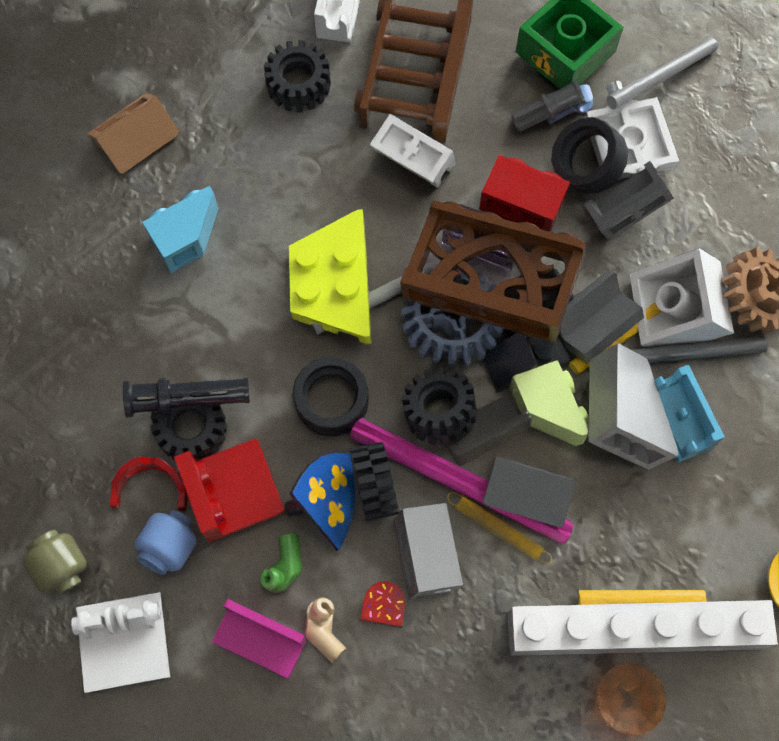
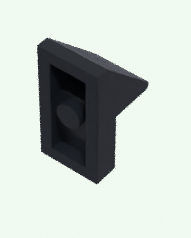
M518 332L487 352L485 358L482 359L496 393L509 389L514 375L558 360L561 369L567 367L570 363L559 335L556 343L532 336L525 337L524 334Z

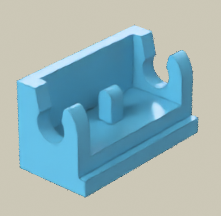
M689 365L678 368L669 378L663 379L660 376L654 380L678 448V457L675 458L677 463L713 449L725 438Z

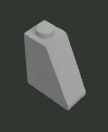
M617 343L590 359L588 442L650 470L678 457V448L648 359Z

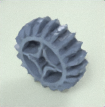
M460 273L462 278L454 280V282L467 285L470 281L467 275ZM485 273L478 276L480 289L491 292L496 284L485 286L487 281ZM403 299V304L406 307L401 309L400 318L406 321L402 324L403 333L411 335L408 339V344L410 347L421 345L419 349V356L421 358L433 353V364L435 366L441 362V358H447L448 367L453 368L455 367L456 359L461 358L462 363L467 367L471 364V354L481 361L485 358V349L492 350L497 345L495 338H500L503 335L504 328L484 323L477 333L466 338V326L475 323L476 320L460 316L457 326L456 320L450 319L451 315L447 317L446 311L433 308L430 309V313L421 315L425 305ZM434 333H445L451 340L441 338Z

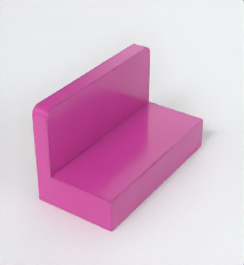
M227 599L223 606L227 612L212 642L282 677L290 679L308 641L306 637L295 630Z

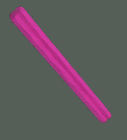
M363 418L359 419L352 427L350 435L353 440L363 445L383 442L387 457L485 505L483 500L489 483L488 480ZM487 506L561 544L568 541L573 531L574 524L565 519L562 527H557Z

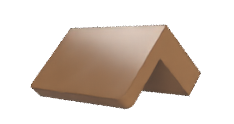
M145 93L87 134L95 146L104 151L115 169L123 174L178 136L179 130L157 96Z

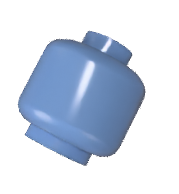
M171 510L169 515L154 513L135 539L134 547L138 553L136 559L144 567L160 575H165L167 571L176 572L180 570L197 544L196 534L190 528L192 521L184 514L175 510Z

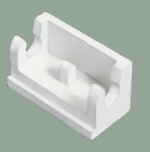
M317 0L314 12L316 38L351 43L360 0Z
M389 114L370 143V147L425 179L437 188L441 186V177L445 170L451 172L456 164L451 149Z

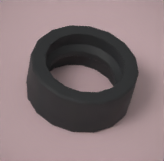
M595 117L580 118L568 124L558 135L552 147L551 162L554 172L561 176L562 179L569 181L571 188L585 194L600 193L612 187L622 176L627 165L628 148L624 137L606 121ZM592 136H602L608 143L607 155L603 164L595 172L587 176L576 175L572 169V159L577 147L584 140Z
M326 356L315 359L301 369L294 381L292 396L298 417L308 429L319 435L338 436L349 433L354 424L359 419L364 418L368 411L369 389L365 375L354 363L342 357ZM328 375L341 376L347 379L353 386L355 393L354 403L350 410L343 416L336 418L321 417L311 409L308 402V392L311 385L319 378Z

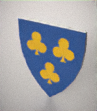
M331 453L318 457L305 467L289 493L294 500H289L285 503V512L290 517L306 514L333 548L338 551L345 540L353 517L355 480L351 455Z

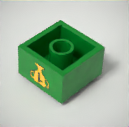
M549 0L519 27L515 53L557 88L560 89L575 80L580 86L616 52L624 26L591 0Z

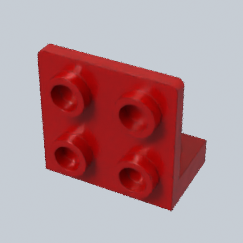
M257 439L249 440L198 461L195 460L190 451L174 457L201 534L209 543L285 512Z

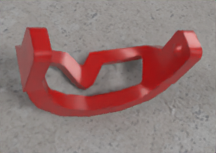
M139 456L121 466L111 481L110 507L119 509L121 491L131 477L142 471L152 469L167 473L175 482L179 492L178 511L186 512L188 495L181 475L168 463L157 457Z

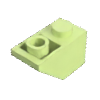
M558 360L512 377L509 389L524 424L574 446L584 443L588 436L589 416L583 406L578 407L572 394L575 393L573 379L567 370L562 371Z

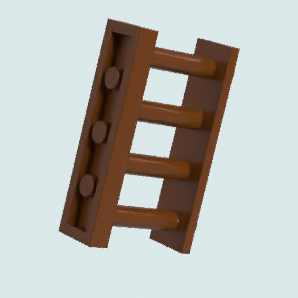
M379 0L376 20L380 21L365 87L364 91H357L354 104V112L360 113V127L368 128L371 111L426 120L427 125H432V139L446 142L471 24L473 0H459L457 10L450 11L449 14L396 5V0ZM393 20L445 28L447 33H451L450 42L443 40V43L439 44L390 35ZM386 50L438 58L440 63H445L443 72L437 71L435 75L383 66L382 64ZM382 80L433 89V93L438 94L437 103L430 102L429 106L375 97L378 81Z

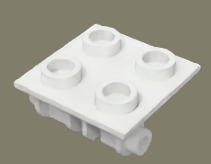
M160 592L76 607L77 617L72 618V630L74 635L79 634L84 693L170 678Z

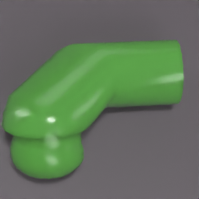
M286 534L278 537L280 559L269 570L265 569L260 576L261 586L265 590L272 593H280L286 590L301 574L302 563L298 534Z

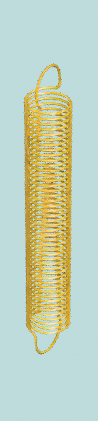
M462 495L460 502L463 499L464 503L466 502L467 506L469 505L470 509L472 508L473 512L475 511L482 521H486L487 525L489 524L490 526L492 523V529L495 526L496 534L498 533L501 536L503 533L504 541L506 540L509 543L511 540V545L515 546L516 544L517 548L519 547L520 551L526 552L527 556L533 557L534 560L538 557L539 560L544 547L542 548L534 540L531 542L530 538H526L525 534L523 535L518 530L510 528L509 524H505L504 521L498 519V517L496 518L493 514L491 515V513L489 514L486 509H482L481 506H477L476 503Z

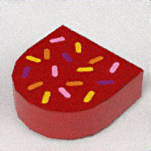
M379 581L373 584L365 594L360 620L402 628L405 612V596L402 589L390 581Z

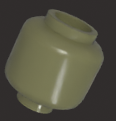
M52 530L36 538L26 546L28 552L23 558V565L39 591L50 592L56 589L58 595H62L81 583L78 575L86 569L87 560L70 534H58L57 530Z

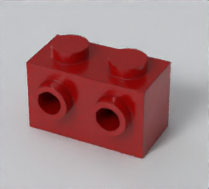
M499 154L481 192L479 209L495 213L508 221L516 223L529 222L542 230L551 232L565 201L570 182L562 179L561 176L554 172H543L528 166L521 159L507 158Z

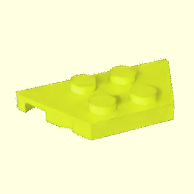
M363 209L289 245L290 312L292 318L308 325L318 324L323 330L335 334L341 331L358 337L361 343L372 344L365 223Z

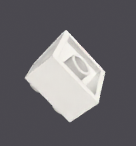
M699 248L630 274L634 302L643 308L644 318L638 324L642 346L654 347L704 343L734 333L731 315L728 311V299L723 298L722 293L726 292L725 284L721 282L723 273L719 260ZM656 301L657 307L662 312L647 320L645 311Z

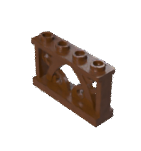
M432 201L414 253L400 281L403 299L556 343L584 259L586 242L579 240L570 233L560 232L556 234L542 230L529 222L516 223L502 219L492 212L479 213L464 209L461 205L454 202L442 203ZM443 229L463 234L458 240H454L448 235L449 247L454 250L450 254L441 249L436 241V236ZM502 249L515 263L522 278L507 279L495 286L491 292L481 290L476 271L466 262L482 254ZM431 251L441 262L428 275L422 273ZM544 256L562 261L565 264V270L555 278L539 279L538 275L547 274L554 267V264H543L541 258ZM456 269L467 275L470 280L467 285L454 282L455 279L462 278L461 274L455 271ZM526 288V291L516 290V294L520 297L518 300L504 296L506 291L510 289ZM560 288L553 310L542 307L541 289Z

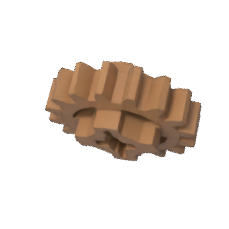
M760 247L734 256V261L725 266L729 275L721 280V282L729 287L728 291L722 293L723 298L731 299L732 301L728 311H737L740 314L738 323L741 325L749 322L751 332L761 329L762 333H768L779 329V258L774 260L773 250L768 249L762 252Z

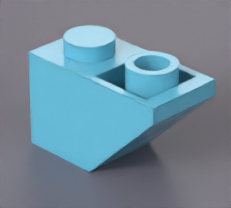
M210 185L202 190L188 193L182 201L169 208L156 210L148 219L142 222L151 242L170 273L205 254L219 209Z

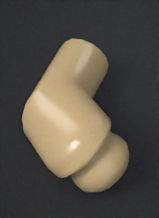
M322 597L310 603L307 608L305 637L333 664L347 648L331 633L335 608L328 598Z

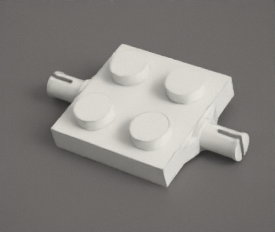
M616 81V84L614 82L608 84L606 87L608 94L611 95L621 89L622 83ZM657 97L641 101L630 100L614 110L607 106L602 109L586 112L585 118L595 117L606 121L625 139L628 148L627 165L618 180L631 178L645 169L644 164L648 161L652 162L657 172L676 168L679 159ZM596 135L590 138L600 167L606 158L608 143L602 136Z

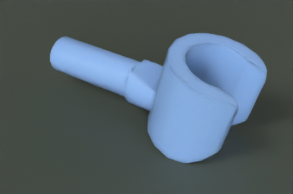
M579 86L586 101L585 103H581L555 116L556 120L554 121L551 117L548 118V123L552 124L574 112L584 114L590 111L593 106V95L590 86Z

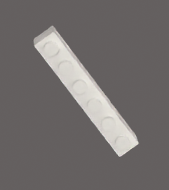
M772 600L512 607L508 612L510 656L762 650L778 645Z

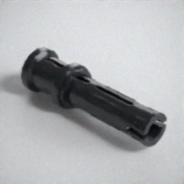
M160 378L157 383L133 385L131 381H123V405L126 418L133 417L134 413L159 411L161 415H168V413L172 412V408L250 403L248 378L171 384L170 380H166V378ZM218 391H226V392H227V393H222V394H208V395H195V396H192V395H191V393L218 392ZM183 394L181 397H172V395ZM138 397H155L152 399H137Z

